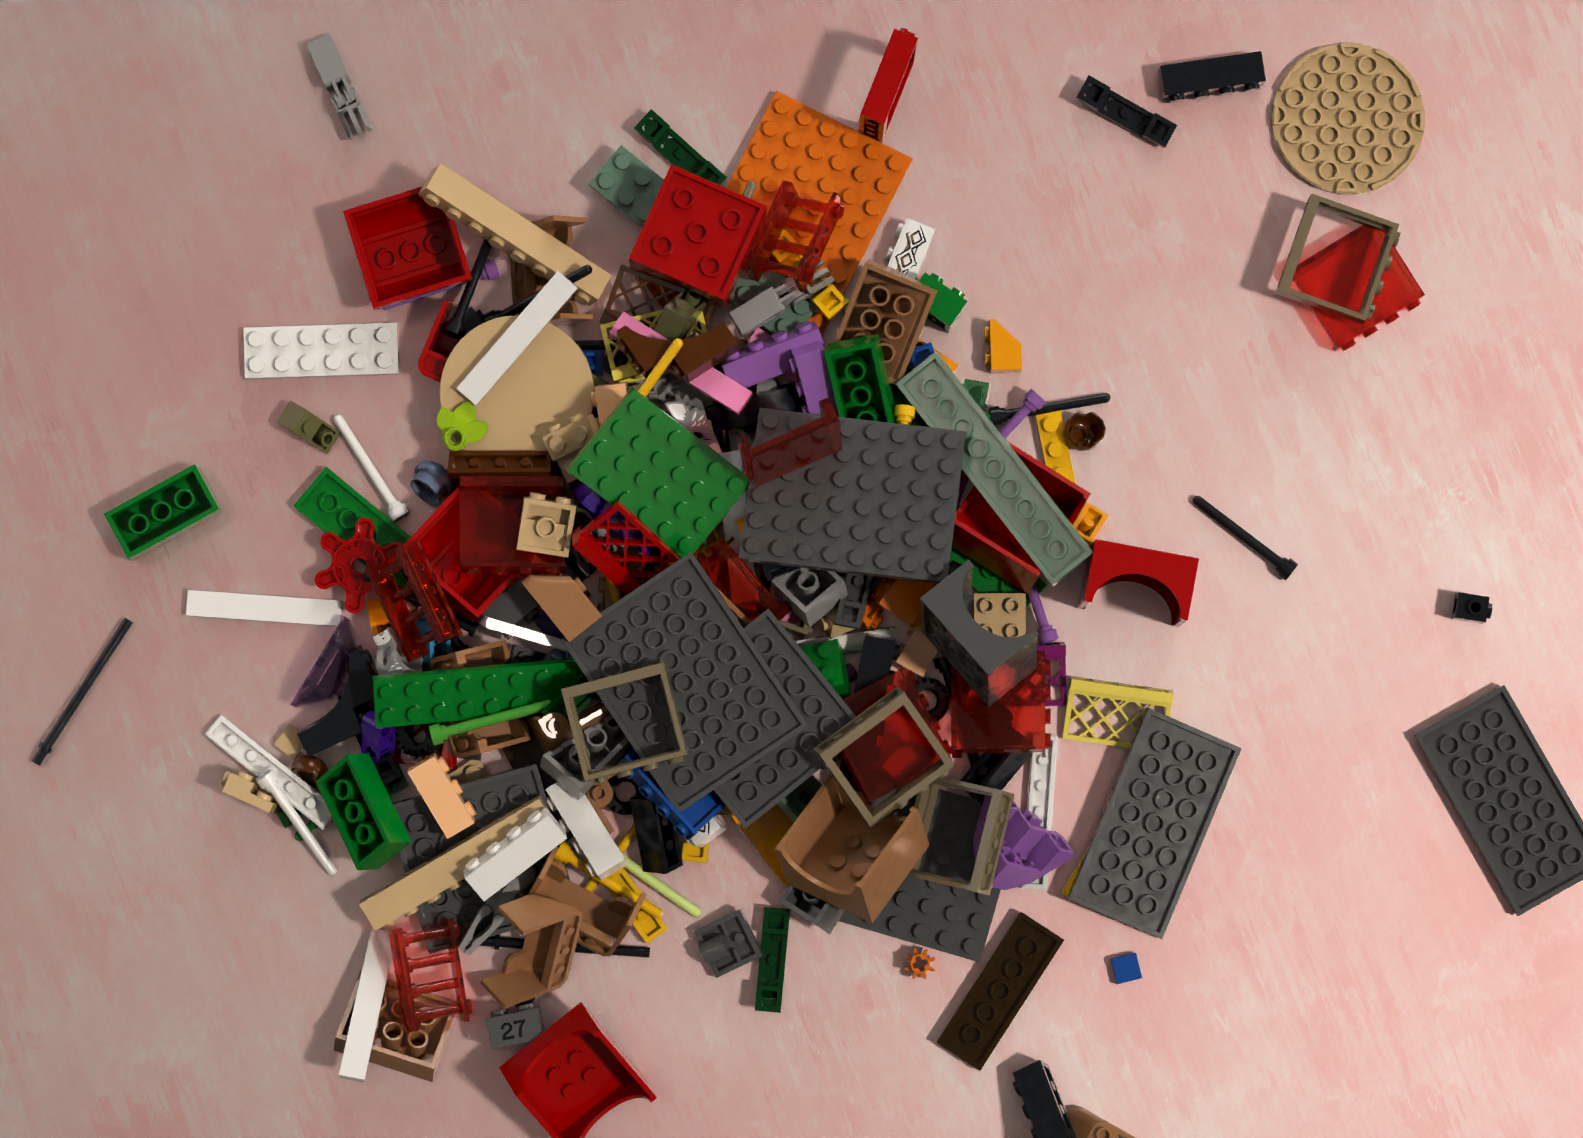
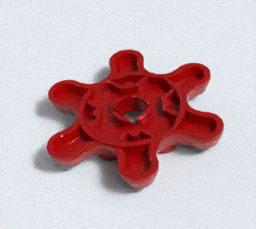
M361 518L357 521L355 535L349 540H342L333 532H326L320 538L321 547L332 556V564L328 569L319 571L316 574L315 584L320 589H328L334 585L341 586L346 592L345 608L350 613H358L363 609L364 597L370 591L379 592L386 599L397 597V595L369 581L367 583L362 581L366 570L363 573H359L354 569L355 560L362 558L367 562V568H372L374 573L396 583L389 578L387 569L392 562L402 559L399 549L403 545L399 542H391L385 546L378 545L373 538L375 525L369 518Z

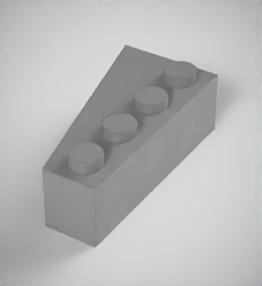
M612 715L604 718L602 722L594 727L591 726L583 731L593 771L613 766L632 747ZM574 738L565 741L555 750L548 751L542 755L540 767L577 800L593 786L591 781H584Z

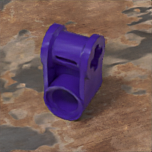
M374 710L368 711L361 721V753H369L373 763L377 762L382 755L392 753L396 747V727L376 728Z

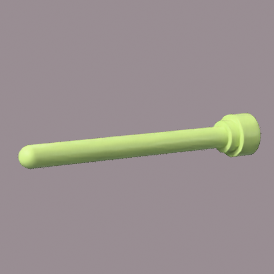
M622 854L628 863L624 868L693 917L701 915L700 908L651 873L643 872L641 866Z

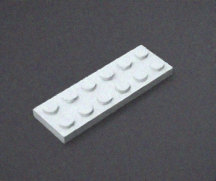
M398 323L243 327L244 373L246 380L399 375Z

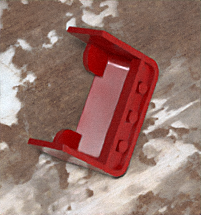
M450 299L443 300L418 360L419 371L424 376L441 382L442 372L450 353L460 341V339H453L442 332L455 302Z

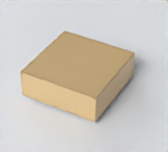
M289 724L275 741L274 745L291 759L295 760L304 747L297 735L299 731Z

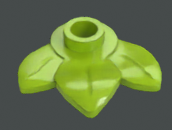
M471 401L460 404L454 412L441 407L437 416V425L443 432V442L448 449L453 451L465 448L468 443L480 441L488 430L487 422L476 420V411ZM454 433H458L461 437L458 443L452 440Z

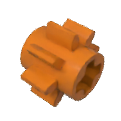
M874 599L868 600L861 625L863 630H868L869 627L875 630L884 619L881 615L884 610Z
M914 948V956L912 958L905 956V959L910 961V965L904 969H912L914 971L912 974L913 979L917 976V973L922 974V977L926 979L925 972L927 970L935 971L934 968L930 967V962L934 961L935 957L927 958V949L922 954H918V951ZM918 956L922 960L926 959L927 961L923 971L913 968L912 964L916 962L915 958Z

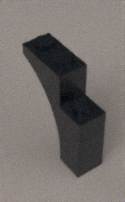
M361 644L352 648L348 653V680L338 703L322 718L301 728L297 733L308 757L362 733L361 721L366 713L362 708L359 709L358 706L373 699L372 676H378V674L372 668L373 659L367 649L364 650Z

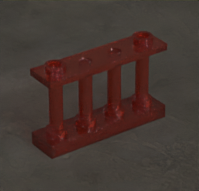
M783 180L743 264L749 279L759 281L762 273L765 271L793 277L799 291L805 292L808 284L814 278L816 266L837 221L843 216L844 205L839 194L833 192L828 203L799 197L792 182ZM795 207L823 213L818 225L792 219L789 216ZM786 228L813 234L808 246L780 240L779 237ZM776 249L803 256L798 268L769 261V258Z
M419 540L400 545L394 549L398 559L388 565L386 561L364 568L408 662L429 655L425 645L436 639L438 644L463 634ZM403 568L409 583L398 588L393 574ZM414 592L420 606L410 612L403 598ZM426 616L431 630L420 635L415 621Z
M443 918L445 927L413 933L403 932L402 927L398 926L388 928L404 1031L408 1033L419 1031L418 1024H421L424 1020L459 1014L460 1021H470L469 1015L472 1014V1005L470 999H466L456 939L460 937L458 923L454 922L453 918ZM443 937L447 938L448 953L415 959L407 957L405 947H409L411 943ZM451 963L453 978L418 985L411 983L410 973L413 972V969ZM455 988L457 1004L421 1011L419 1008L415 1009L414 999L417 998V995Z

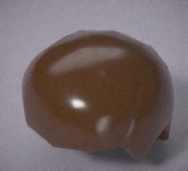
M1094 412L1087 414L1076 413L1065 423L1063 433L1068 445L1078 451H1089L1094 449L1103 440L1106 427L1103 419Z
M308 755L299 756L291 767L292 772L294 769H297L296 775L317 790L319 788L316 781L329 770L322 759L313 755L309 757Z

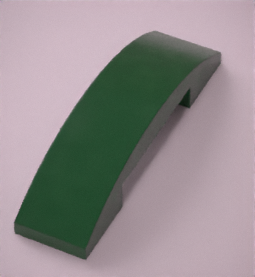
M652 109L634 127L670 164L718 185H721L727 179L720 170L709 160L707 161Z
M764 907L761 939L763 956L759 960L755 1011L781 1013L790 909Z

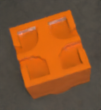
M876 577L872 583L870 597L908 626L914 628L921 625L920 598L937 584Z

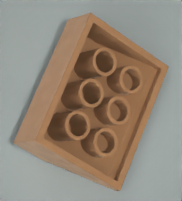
M868 259L863 266L834 342L879 334L889 383L896 385L905 375L937 290L894 268Z
M362 971L359 973L335 1037L334 1051L344 1053ZM387 979L369 1062L433 1082L459 1002Z

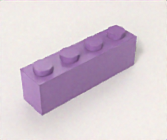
M805 321L799 323L795 329L790 331H778L771 338L764 341L755 340L750 342L747 347L740 349L720 362L724 375L747 388L791 371L788 359L792 358L790 349L820 341L824 349L826 348L815 321Z
M816 341L790 349L792 358L788 359L792 374L797 373L798 382H795V388L798 397L803 396L805 405L801 406L802 413L839 417L824 353L825 349L822 343Z

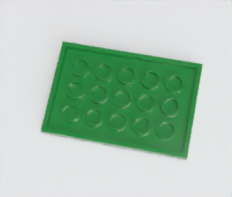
M633 387L566 468L568 472L612 505L619 500L680 557H684L691 551L693 554L748 488L750 479Z

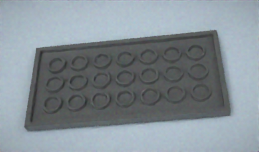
M1505 685L1414 735L1516 916L1522 915L1583 880V821Z
M1146 708L1067 899L1163 939L1242 748L1153 709Z

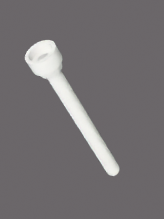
M341 415L334 416L333 421L388 505L387 515L390 520L396 523L405 518L410 513L405 503L402 504L400 500L397 501L344 418Z
M273 769L264 772L255 780L259 787L271 793L328 875H335L337 868L279 788L277 780L279 777Z

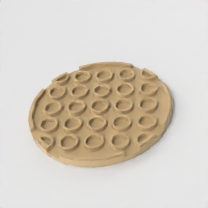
M1347 42L1320 47L1302 57L1291 67L1281 81L1274 97L1271 122L1273 137L1278 151L1285 163L1299 178L1325 192L1357 195L1371 192L1387 185L1409 166L1418 152L1425 129V110L1421 92L1415 80L1397 59L1381 49H1375L1361 43Z
M518 315L489 320L472 329L457 343L450 353L442 372L440 382L441 407L454 412L460 404L470 401L456 388L517 319ZM548 323L479 404H473L476 411V420L487 422L488 430L480 441L468 443L463 448L465 451H546L547 447L542 437L548 435L546 431L548 428L557 424H561L563 428L570 424L569 418L583 413L584 417L593 413L594 407L592 406L591 392H595V386L589 362L579 345L565 331L552 323ZM458 433L452 435L457 442L460 441L461 437Z

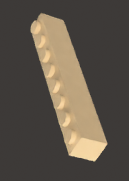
M441 163L431 171L418 194L424 198L425 203L432 207H438L445 212L448 218L461 222L467 226L471 233L481 235L488 240L491 246L504 250L510 254L514 261L527 265L539 277H545L550 280L557 271L566 276L584 265H590L592 273L573 283L578 287L573 296L580 304L590 306L598 301L612 276Z
M536 796L361 899L359 905L374 930L382 928L384 931L396 924L395 919L403 914L405 917H408L419 910L417 906L424 902L431 904L441 897L440 893L449 888L450 891H453L463 884L462 880L465 879L463 870L471 859L475 857L480 858L484 855L486 849L492 843H499L505 839L507 833L513 827L522 826L536 810L541 811L545 807L547 808L541 796Z

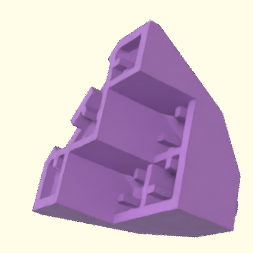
M989 796L984 797L973 837L975 862L991 800ZM1013 801L992 888L1007 890L1030 884L1072 859L1075 853L1062 835L1055 830L1052 832L1043 828L1040 825L1042 823L1040 818L1027 808L1024 812L1021 811Z

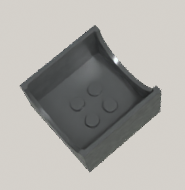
M967 560L920 598L921 632L989 707L1036 669L1037 635L1030 631L1019 637L998 636L982 628L971 617L967 607L974 600L972 596V568L974 565L970 560Z

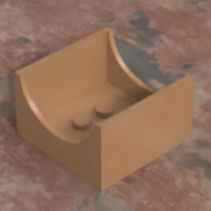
M830 774L775 847L787 884L873 923L929 846L919 809L911 807L909 810L910 814L906 817L889 814L883 823L870 827ZM861 799L869 811L874 808Z

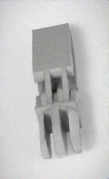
M330 33L307 43L306 45L327 91H332L334 97L330 98L349 140L354 139L346 117L350 116L358 135H363V131L355 116L358 112L367 131H372L373 129L354 87L350 89L348 83L351 82V79ZM340 86H341L342 89H343V92H342V93H340V91H339V89H338V87H340Z
M819 260L801 272L797 271L794 275L782 281L781 286L776 289L770 287L731 311L728 316L733 321L740 336L744 337L784 314L786 312L785 309L791 304L795 306L807 298H811L812 294L834 282L833 276H830L810 288L811 285L830 273L827 267L804 278L824 265L823 260Z
M534 864L481 904L459 943V948L463 953L471 955L500 926L505 917L498 911V906L513 901L517 893L523 897L524 892L535 878L536 870ZM494 912L491 923L483 931L474 935V931L481 919Z

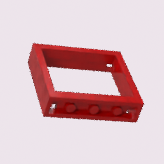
M908 29L893 30L860 113L859 132L881 143L884 140L916 59L918 38L915 37L914 33L909 32Z

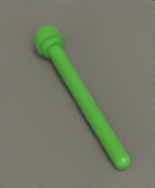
M551 700L529 704L446 727L445 724L440 725L439 723L429 725L433 745L443 744L444 740L449 739V736L540 713Z

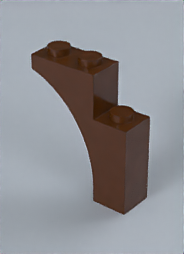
M722 322L703 334L681 339L683 346L669 365H671V369L678 379L682 377L686 383H689L739 351L738 341L726 324ZM626 325L617 330L618 341L616 343L624 355L626 353L629 354L632 358L630 363L638 375L642 373L645 378L649 376L674 341L650 338L633 331Z

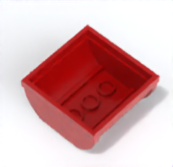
M422 187L343 211L374 310L473 280L455 221L448 218L445 212L438 207H432L425 203L424 198L418 195Z
M466 478L399 549V553L406 565L421 582L457 613L474 621L483 615L491 604L539 554L516 549L520 520L472 478Z

